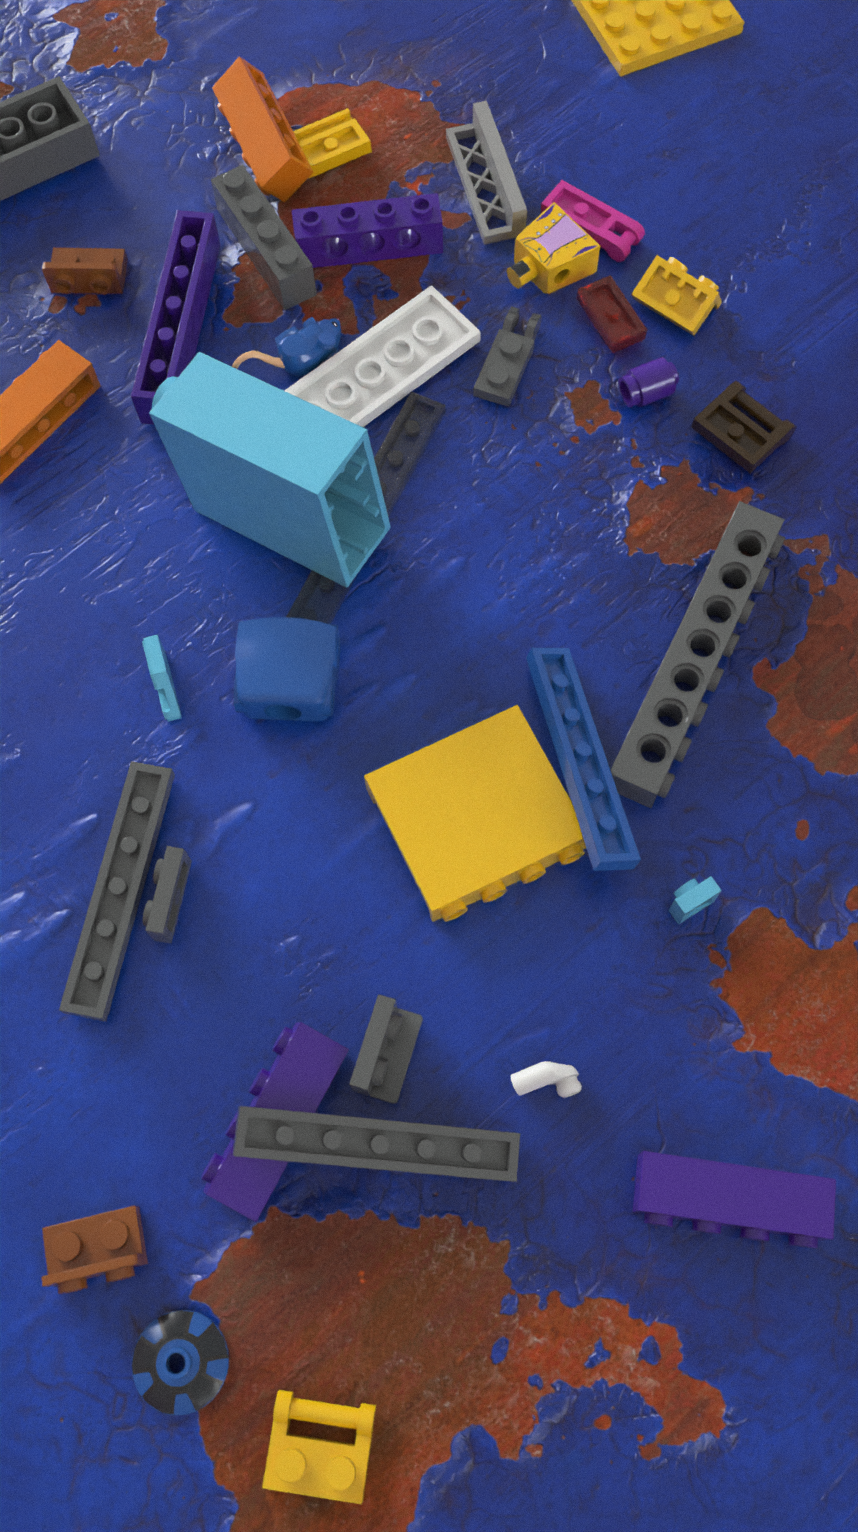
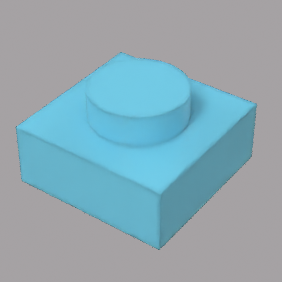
M712 876L701 883H698L696 879H692L673 893L676 899L668 911L679 925L712 904L722 890Z

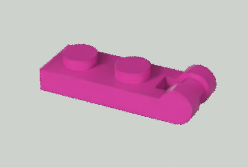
M563 180L559 182L541 203L542 213L555 202L617 262L624 261L631 252V246L637 245L645 235V230L639 222ZM613 231L620 233L621 236L616 235Z

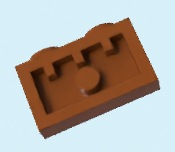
M53 247L51 262H43L42 271L51 293L123 294L128 257L125 249Z
M134 1205L42 1228L48 1275L41 1277L42 1287L57 1286L58 1294L88 1288L87 1279L105 1275L106 1283L135 1276L134 1267L148 1264L139 1206Z

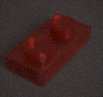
M611 275L578 289V302L612 353L646 338V327Z

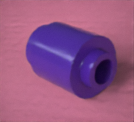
M660 357L627 370L625 376L619 378L620 394L628 407L635 405L642 407L674 394L676 384L679 383V375L672 362H667L666 359Z

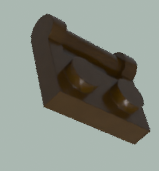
M736 380L694 418L691 428L751 474L771 453L790 439L797 426L788 419L781 420L748 395L745 392L746 387ZM734 405H737L739 408H741L744 412H746L748 415L754 418L757 422H759L761 425H763L765 428L771 431V433L769 434L767 431H765L762 427H760L749 417H747L736 407H734Z

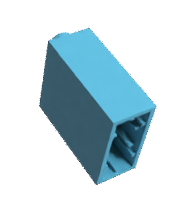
M201 352L197 353L179 377H169L158 387L153 398L152 410L149 414L194 511L347 588L391 528L367 429Z

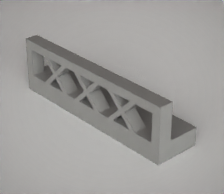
M487 100L473 103V123L446 129V139L483 244L485 245L517 237L526 228L527 208ZM474 136L476 139V144L472 149L464 147L457 142V140ZM472 162L486 167L481 176L467 170ZM482 188L496 194L491 203L477 198ZM491 216H495L504 220L507 226L489 230L487 222Z

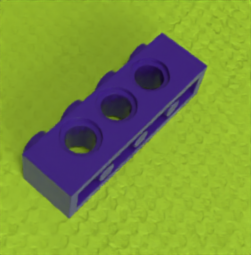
M438 193L292 210L295 241L307 256L313 268L443 253V222Z

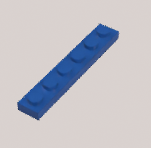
M531 648L526 660L593 870L634 869L641 859L569 648Z

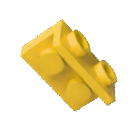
M657 255L631 295L634 300L695 336L713 307L718 309L722 304L718 292L719 287L704 276L696 279L686 273L688 268L677 259L670 257L666 261Z

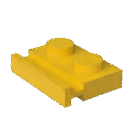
M348 108L293 131L314 172L308 179L372 152L370 139L356 119H352Z

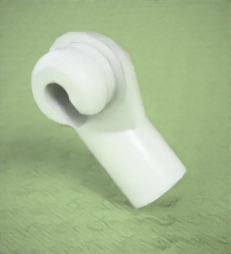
M544 1061L511 1074L513 1087L519 1096L546 1085L556 1084L558 1095L566 1098L579 1093L582 1087L577 1079L578 1071L573 1066Z

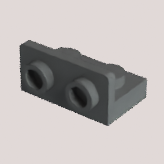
M378 994L349 1084L353 1092L391 1104L398 1102L423 1022L421 1015L399 1009L396 999Z

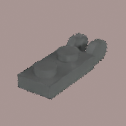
M510 307L505 317L503 328L499 329L474 385L473 396L504 406H510L534 350L535 338L541 324V315L532 314L528 320L525 335L522 336L513 333L519 322L520 309Z

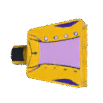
M554 202L517 236L514 250L515 264L507 269L508 279L518 289L532 281L543 293L551 294L595 273L598 267L600 245Z

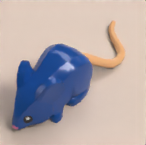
M310 317L304 322V328L300 331L296 326L291 327L275 338L278 358L259 351H249L240 355L234 361L232 367L238 369L243 361L257 358L275 367L284 368L291 375L304 376L313 371L321 362L324 363L339 352L341 323L339 319L333 318L330 320L323 319L317 324L315 319Z

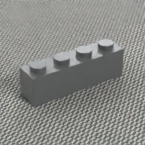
M242 164L212 178L211 184L219 214L283 309L287 310L316 296L311 262Z

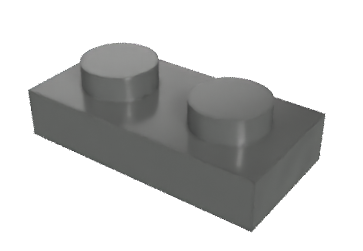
M167 846L164 859H158L155 866L153 879L157 887L154 899L147 901L143 913V925L146 926L145 931L154 941L172 944L192 860L183 848Z

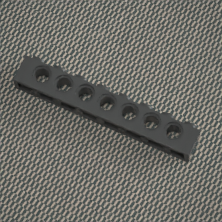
M739 501L611 768L618 794L649 808H652L657 795L664 799L666 798L676 776L669 773V769L674 760L682 763L692 739L685 737L690 724L699 727L709 705L701 700L706 690L715 692L724 672V669L717 666L722 655L730 658L740 635L733 633L738 622L744 625L747 623L756 603L749 600L752 590L761 592L771 570L764 567L768 557L776 560L786 538L779 535L785 519ZM740 551L749 552V553H751L753 556H752V557L745 556V555H743ZM724 583H732L739 589H730ZM711 615L718 616V617H720L724 622H723V623L714 622V621H712L711 619H709L708 616H711ZM692 649H702L706 651L709 656L700 657L696 655L692 651ZM685 682L693 688V691H682L675 683ZM662 716L671 717L676 721L677 726H665L658 718ZM652 751L659 755L661 761L657 763L648 762L642 757L641 753Z

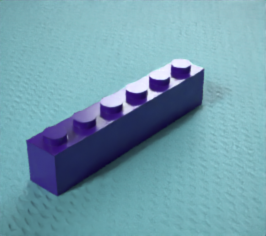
M177 210L131 393V398L141 424L154 425L149 412L152 410L153 398L158 387L169 377H179L195 357L221 246L214 213Z

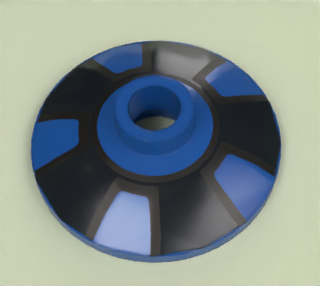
M190 1310L172 1311L151 1322L140 1335L132 1357L133 1380L140 1396L152 1408L168 1415L190 1414L209 1404L224 1385L229 1368V1350L220 1328L207 1316ZM174 1353H180L185 1358V1367L180 1373L173 1372L169 1366V1360Z

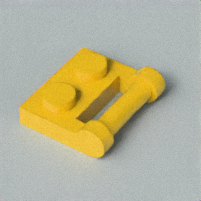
M279 1390L275 1401L273 1426L262 1488L362 1504L376 1405L361 1403L360 1408L294 1398V1392ZM290 1419L356 1429L355 1444L288 1434Z

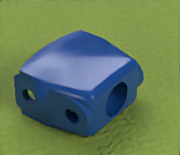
M290 617L260 618L240 621L238 623L234 682V708L236 712H244L248 718L317 722L333 715L335 688L340 662V634L338 625Z

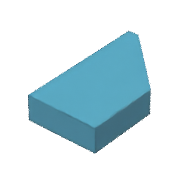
M158 635L143 638L144 641L142 643L150 676L155 690L157 689L164 718L168 722L180 719L182 715L164 647Z

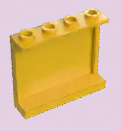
M518 705L364 775L366 790L373 804H377L429 908L432 922L443 918L445 922L456 919L467 912V905L480 899L484 903L493 901L507 892V886L519 880L523 884L535 881L546 873L545 868L559 861L562 865L570 864L585 854L584 849H586V845L573 804Z

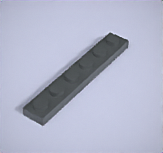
M133 761L130 763L59 1011L64 1014L107 1022L175 773L171 768Z
M239 1106L232 1155L236 1157L517 1182L520 1133Z

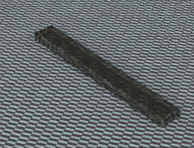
M412 391L374 457L388 518L446 412V405ZM312 570L286 617L315 620L331 625L355 578L346 588Z

